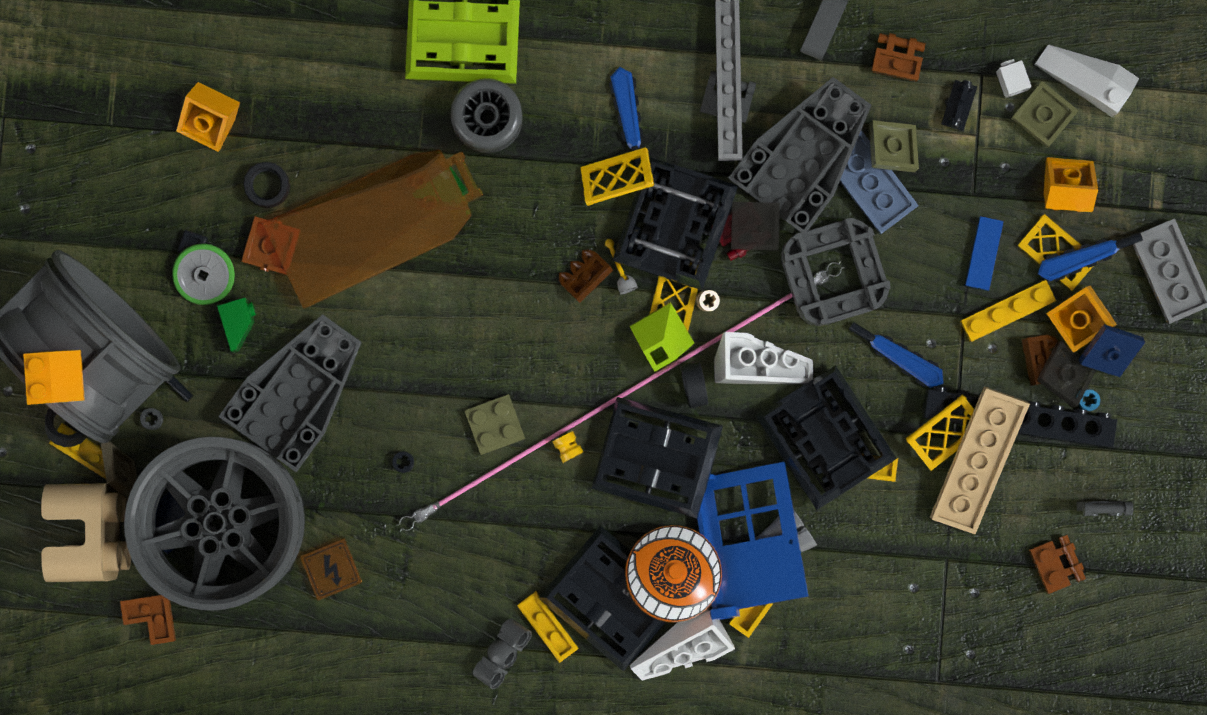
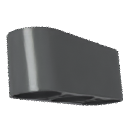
M848 0L822 1L800 52L822 61Z

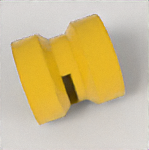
M573 431L552 441L555 448L559 449L561 453L560 458L563 463L584 453L581 446L577 445L575 441L576 436Z

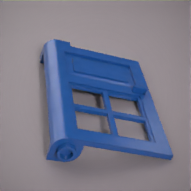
M785 462L720 475L710 474L697 520L699 532L714 547L722 570L720 589L712 602L713 610H710L712 620L740 617L739 609L809 597ZM773 479L777 504L750 509L746 484ZM741 485L745 511L718 516L714 490ZM778 509L782 535L755 540L751 515ZM746 516L750 541L723 546L719 521Z

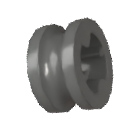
M148 408L142 412L140 421L145 428L156 430L162 425L163 416L160 411ZM151 412L154 416L158 417L157 422L154 421L156 424L152 426L151 423L146 422V416L149 417L148 414Z

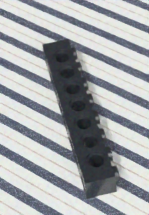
M933 386L932 390H926L922 419L930 420L944 409L943 403L946 399L955 401L959 396L963 395L969 403L977 404L979 397L970 396L969 391L956 390V394L946 392L947 388ZM1027 401L1030 405L1018 434L1104 448L1114 447L1118 419H1112L1111 414L1097 412L1096 416L1087 415L1088 410L1073 408V412L1064 411L1063 406L1050 405L1049 408H1042L1039 402ZM960 405L951 412V415L964 416L965 408ZM1040 414H1045L1048 418V424L1045 427L1038 424V416ZM944 417L940 422H946L947 418ZM1065 417L1070 419L1072 423L1068 431L1064 430L1061 426V421ZM950 418V423L963 425V419ZM1088 421L1092 422L1095 426V431L1091 435L1085 431V424Z

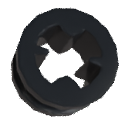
M399 452L394 456L392 464L396 471L406 473L412 470L415 461L410 453ZM405 455L408 457L407 461L410 460V465L401 469L398 467L400 464H397L398 458L402 459Z

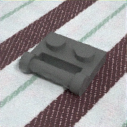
M711 71L700 112L717 117V91L713 90L714 85L717 84V72ZM741 81V91L746 92L745 98H741L742 124L746 123L756 83L749 81V83Z
M1077 502V511H1083V516H1098V513H1108V516H1122V513H1124L1125 516H1132L1133 502Z

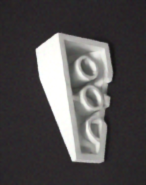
M1047 45L1034 64L1111 117L1120 111L1139 80L1138 77L1120 65Z
M723 332L714 359L715 383L806 384L813 380V360L790 350L776 347L768 341L764 342L754 338L753 335L748 333Z
M708 607L704 612L692 619L677 622L630 665V668L643 681L670 673L672 668L681 665L688 668L693 666L692 662L706 659V662L715 660L734 650L735 647L721 621L712 620L710 612L712 609Z

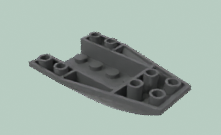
M832 77L758 138L728 179L805 235L833 198L872 105Z
M321 315L248 376L218 417L297 473L326 432L362 342L326 316Z

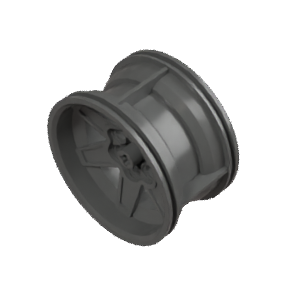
M55 250L51 255L52 258H47L44 263L45 265L0 309V358L26 385L23 354L81 350L85 400L45 404L86 436L101 443H108L112 439V435L114 436L119 432V426L164 381H170L173 378V374H177L181 368L177 359L163 340L123 298L78 260L61 250Z
M196 438L184 441L165 450L142 471L127 501L124 521L125 538L128 551L136 569L143 579L159 594L170 601L188 608L224 610L240 606L257 598L274 587L286 575L295 562L302 545L305 529L304 507L299 489L290 473L275 457L253 444L229 438ZM223 460L210 490H206L183 472L188 467L200 462ZM245 467L255 472L266 483L273 495L242 499L241 491ZM167 488L184 510L185 515L155 528L157 506L164 490ZM221 492H225L229 496V502L225 506L219 505L216 500L217 495ZM197 499H202L206 505L201 513L193 509V503ZM238 509H243L247 514L246 520L243 523H239L234 519V513ZM215 516L223 520V524L220 525L221 529L212 525V522L215 521ZM279 517L278 537L273 551L269 555L252 535L251 529ZM192 522L199 526V533L196 536H190L187 532V526ZM233 532L240 536L241 540L238 546H231L228 543V536ZM209 539L214 540L217 544V549L214 553H208L204 548L205 542ZM194 546L192 579L177 571L166 559L162 550ZM225 555H230L254 572L251 576L239 582L215 585Z

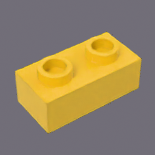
M773 603L739 609L740 617L732 618L729 624L749 638Z

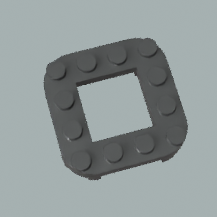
M848 218L807 231L805 235L800 232L783 245L781 261L797 312L806 324L824 326L879 308L887 299L890 281L886 280L873 239L875 234L872 228L868 227L865 223L854 218ZM849 244L863 289L820 301L807 257Z

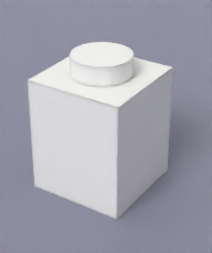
M1012 59L1001 63V68L996 71L1005 98L1028 91L1031 88L1022 60L1015 62Z

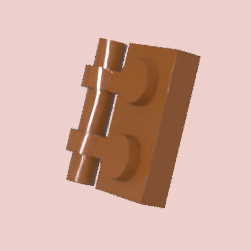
M879 33L877 42L886 44V49L876 48L871 72L917 82L923 58L914 56L915 50L924 52L926 43L919 42L916 38L910 37L905 39L896 37V34L893 33L888 35ZM894 46L907 48L906 54L893 51Z
M1067 534L1059 537L1062 545L1059 548H1055L1053 541H1049L1029 549L1047 594L1070 586L1071 584L1067 576L1074 574L1077 582L1086 579L1083 573L1082 562L1079 563L1074 552L1076 549L1074 543L1070 542ZM1063 554L1066 555L1070 564L1067 568L1063 567L1059 558Z

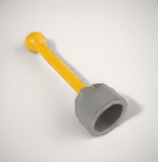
M607 239L605 246L609 248L612 257H614V241ZM615 262L621 276L617 282L620 294H626L637 289L638 286L633 277L625 275L621 264Z

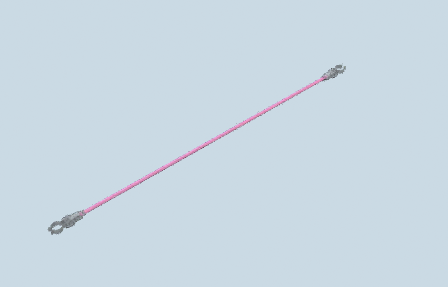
M820 270L813 275L816 286L828 281L827 271ZM789 293L725 332H735L792 298V294ZM723 333L441 501L415 510L412 514L413 516L409 518L414 517L416 520L414 522L417 523L427 520L443 504L616 402L617 397L623 398L718 342L721 340Z

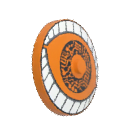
M670 525L648 532L634 545L627 559L625 578L630 596L643 612L661 621L682 622L700 615L712 604L720 589L722 570L717 552L704 536L687 527Z

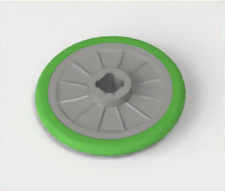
M192 245L178 255L173 265L172 278L177 291L186 300L195 304L209 305L222 300L230 292L234 283L235 272L230 258L224 251L213 245ZM200 270L208 272L206 279L199 277Z

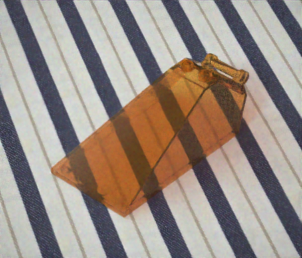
M440 149L412 154L264 222L263 226L303 309L454 240L455 236L472 216L467 203L483 196L481 189L477 188L464 161L466 158L463 152H459L448 159H445ZM455 164L469 191L464 196L450 169Z

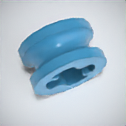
M1094 390L1082 391L1077 397V404L1080 409L1095 410L1100 405V396ZM1090 394L1093 396L1091 399H1094V404H1089L1087 407L1084 405L1086 402H1083V397H1088Z

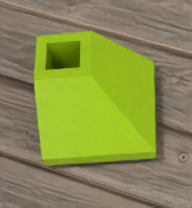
M671 302L630 325L635 338L654 371L676 360L694 344L693 339Z

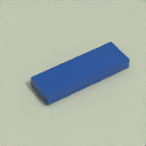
M979 217L965 286L989 291L1004 221Z

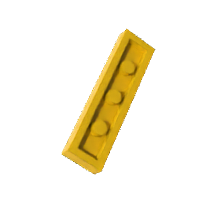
M1044 280L960 322L969 341L972 342L1055 302L1056 299L1047 280Z

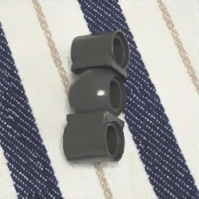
M511 618L502 625L500 632L497 634V637L500 639L493 641L487 650L488 658L483 656L473 671L474 677L491 689H496L501 685L505 675L508 673L505 669L511 667L517 659V650L522 652L531 639V631Z

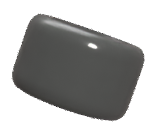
M490 78L477 79L466 84L456 94L451 106V122L457 137L468 148L481 153H494L508 147L519 135L523 122L522 107L516 93L505 83ZM489 112L494 115V119L491 123H483L481 116Z

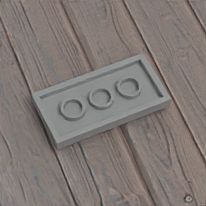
M1175 218L1142 232L1143 241L1133 244V247L1167 324L1207 308V290Z

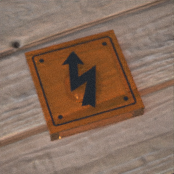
M345 538L300 556L318 601L363 583Z

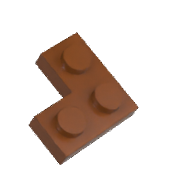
M162 595L120 601L123 625L147 621L151 645L176 641L170 600Z

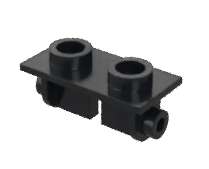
M963 80V82L954 81L941 125L964 131L977 86L972 85V82Z

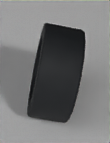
M257 163L248 170L244 178L243 185L246 195L259 207H276L283 203L289 195V177L275 163ZM265 171L275 173L281 182L278 194L269 199L259 197L253 188L256 176Z
M700 362L682 364L681 374L689 408L708 405L707 390Z
M50 407L48 408L45 415V432L53 443L62 447H73L81 444L87 438L80 431L69 435L59 433L53 426L57 413Z

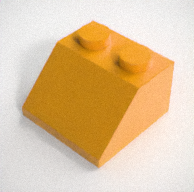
M197 82L185 97L176 132L219 152L236 119L240 102Z
M1047 157L1044 182L1045 208L1093 212L1098 193L1094 161Z
M1091 286L1085 287L1046 313L1073 353L1090 343L1103 324L1111 327L1117 325Z
M81 350L23 354L27 405L85 400Z

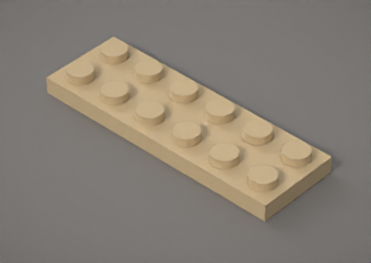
M985 386L983 387L930 515L932 520L976 534L1030 405L1027 401Z

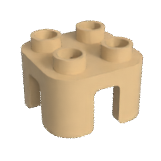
M107 483L46 484L42 494V517L46 520H83L85 522L84 545L45 547L41 553L44 580L46 582L111 581L117 579L120 570H129L131 556L126 541H120V522L125 521L128 499Z

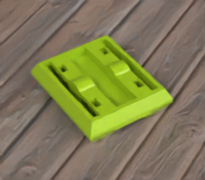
M409 0L405 79L472 82L477 79L490 78L507 84H516L520 0H496L498 3H508V5L468 2H492L493 0H460L462 2ZM429 4H439V8L433 10V8L429 7ZM488 6L498 7V10H496V12H491V10L488 9ZM427 53H437V56L434 59L428 56ZM486 55H496L494 61H489ZM417 60L427 62L444 61L450 62L451 66H459V69L416 66ZM474 63L506 64V70L465 69V66L473 67Z

